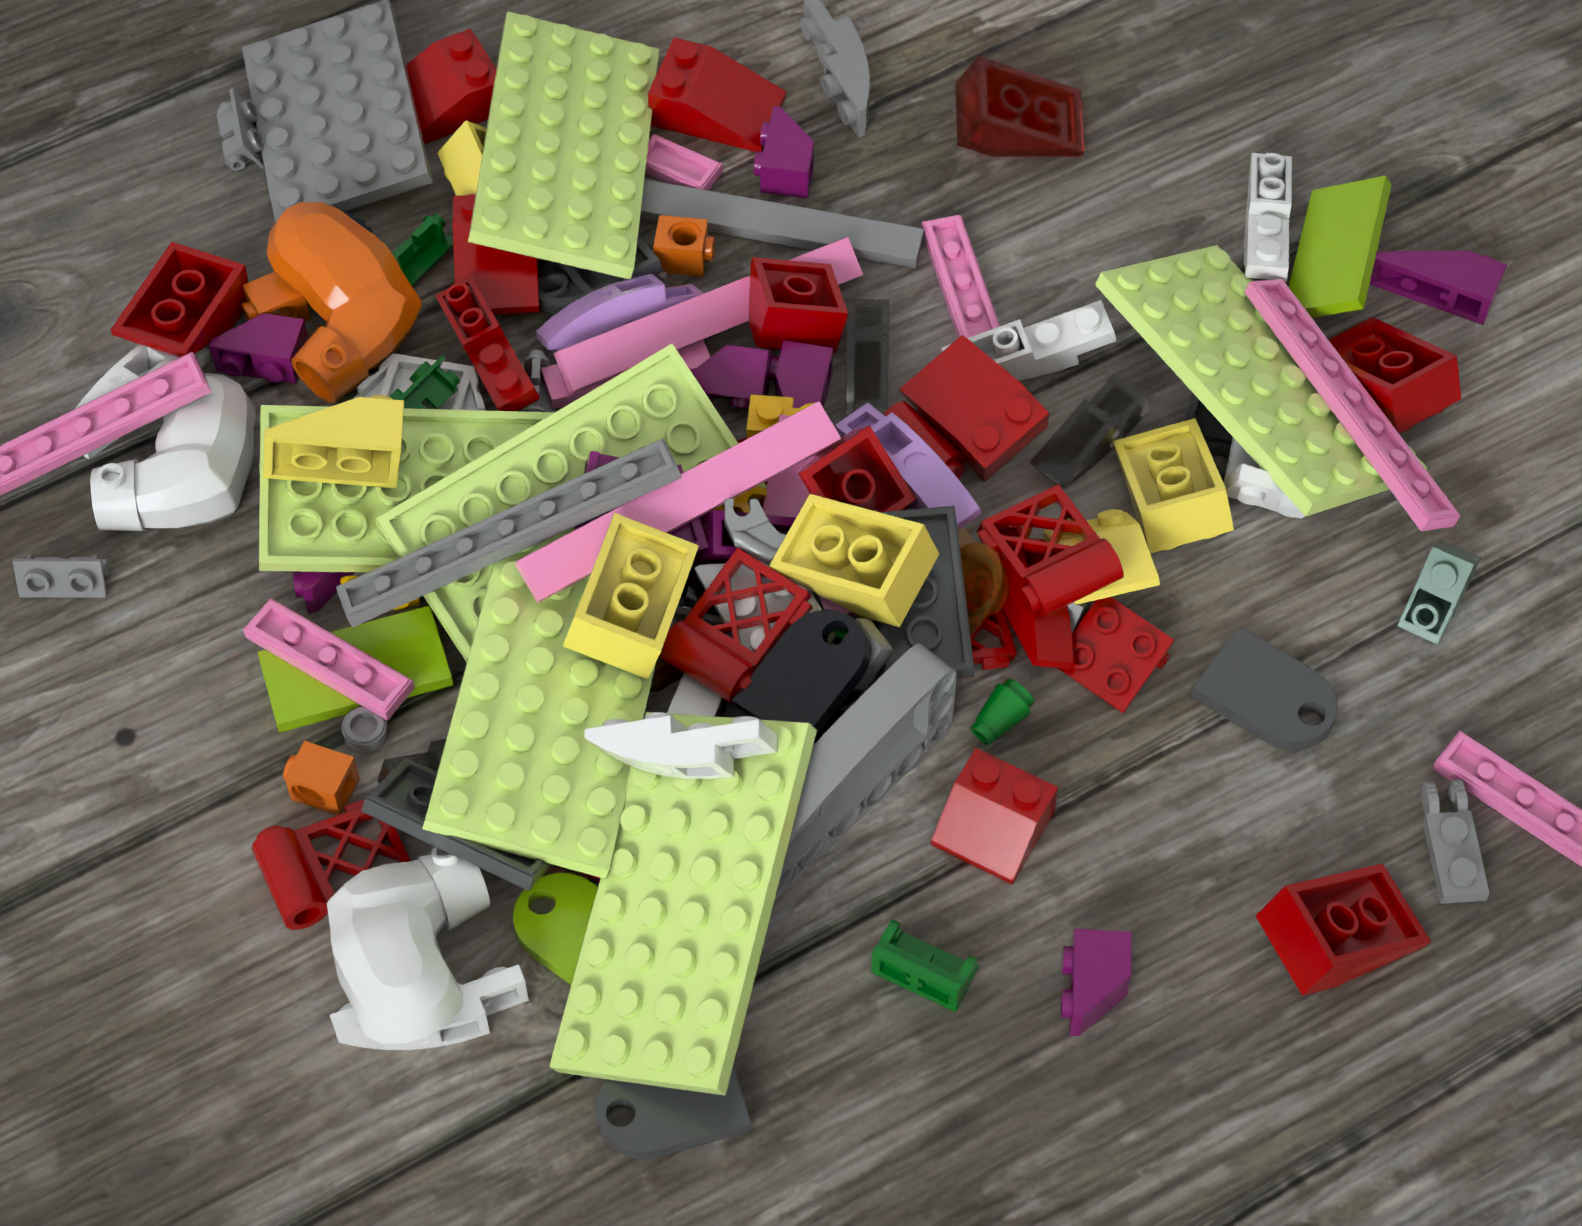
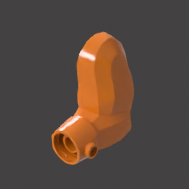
M299 202L285 209L270 230L267 257L274 272L301 293L312 309L327 321L325 327H318L292 358L293 368L302 382L316 396L333 404L358 387L369 376V373L378 368L389 356L395 353L406 340L419 315L421 299L403 274L389 248L374 234L355 222L340 209L324 202Z

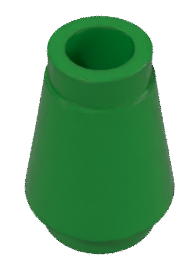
M1008 678L1003 684L997 683L976 717L975 722L970 726V731L978 740L990 746L994 740H997L1031 713L1029 708L1034 703L1032 695L1013 679Z

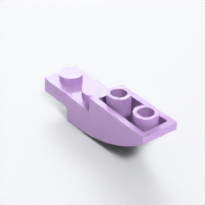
M653 274L633 277L602 287L569 304L544 323L536 331V337L547 350L555 353L626 325L627 322L631 323L704 293L693 284L665 288V284Z
M866 403L835 425L841 438L852 430L870 425L916 498L915 501L909 504L911 508L923 509L955 506L958 530L981 514L978 504L948 466L923 439L893 412L885 417L871 404Z

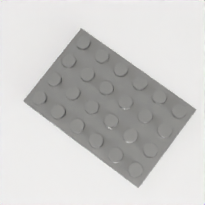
M382 0L242 47L251 99L257 111H254V115L258 116V121H256L257 131L262 137L260 145L263 144L264 150L261 152L275 223L285 209L299 202H324L345 212L433 183L395 14L389 0Z

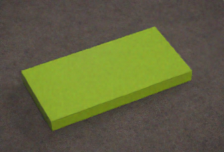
M1386 175L1312 190L1289 283L1290 290L1311 318L1364 309L1392 186Z
M430 605L362 623L353 628L351 626L330 632L413 680L414 690L407 698L453 685L450 669ZM267 650L257 652L279 733L347 715L351 710L362 707Z

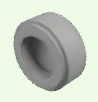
M363 706L351 710L342 721L341 728L344 741L353 751L359 753L376 751L384 745L388 738L387 721Z

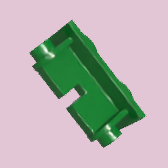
M438 214L425 216L422 224L392 253L412 287L453 247V237L444 232L443 228L446 226V223Z
M442 355L432 366L425 361L410 377L409 380L413 384L404 393L398 388L389 397L393 400H404V408L427 409L422 404L424 400L434 409H439L458 391L457 385L460 383V379L454 372L447 371L445 373L440 368L445 360V357Z

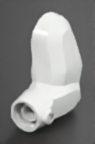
M204 373L212 392L164 415V422L155 442L156 453L140 462L137 459L116 464L108 463L102 467L92 469L90 478L94 517L99 530L146 531V528H183L211 523L229 517L236 511L252 465L254 454L253 429L256 423V407L239 383L223 374Z
M434 846L431 854L417 857V860L384 864L361 871L346 882L329 899L327 909L331 931V945L338 980L354 1008L357 1021L365 1037L380 1044L410 1043L430 1037L448 1026L462 1009L463 992L441 955L436 935L444 927L449 931L490 907L489 893L479 867Z

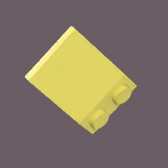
M374 395L369 398L357 397L265 429L263 478L397 488L402 445L404 400H393L385 395Z
M1196 418L1113 441L1137 521L1142 529L1150 554L1162 550H1171L1183 544L1201 539H1211L1220 534L1234 531L1225 485Z
M809 494L769 567L785 578L861 617L900 628L937 560L939 552L924 524Z
M614 513L563 647L649 679L664 645L699 545Z

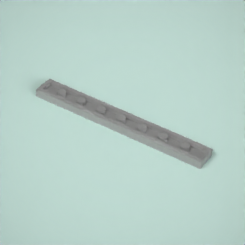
M644 179L640 220L658 223L659 215L708 219V232L807 250H816L849 237L858 259L914 269L917 266L924 239V229Z
M664 438L337 586L336 589L347 620L352 628L682 478Z

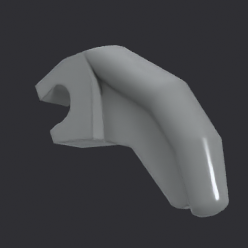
M725 499L724 523L734 546L769 566L786 535L779 533L769 522L757 499H750V512L746 516H738L734 512V499Z

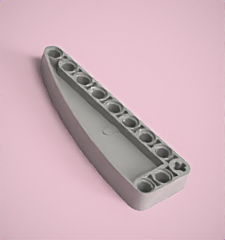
M918 643L903 654L813 745L775 900L915 767L949 731L953 722L957 672L924 645Z

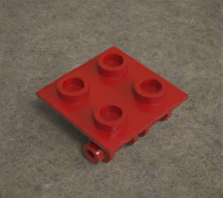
M1107 597L1094 602L1072 633L1074 663L1071 668L1058 669L1124 714L1155 668L1162 669L1170 658V654L1167 651L1175 640L1112 597Z

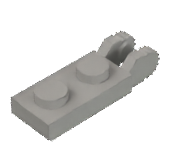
M1451 780L1448 795L1451 801L1452 812L1440 813L1436 784L1433 781L1423 782L1421 784V799L1425 816L1423 827L1439 902L1447 904L1487 901L1490 891L1472 811H1468V797L1463 780Z

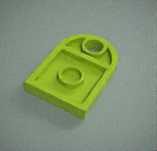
M553 873L542 876L530 891L524 889L521 892L514 906L513 923L517 940L524 951L572 985L598 887L579 875ZM539 898H549L555 902L554 909L543 915L532 912L530 906Z

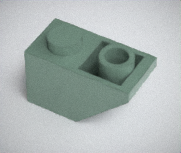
M1438 541L1430 551L1397 626L1439 644L1465 595L1481 557L1445 541Z

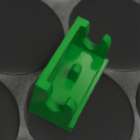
M892 919L872 951L871 973L956 1012L979 970L978 959L969 955L966 960H962L904 933L903 929L900 928L901 923Z

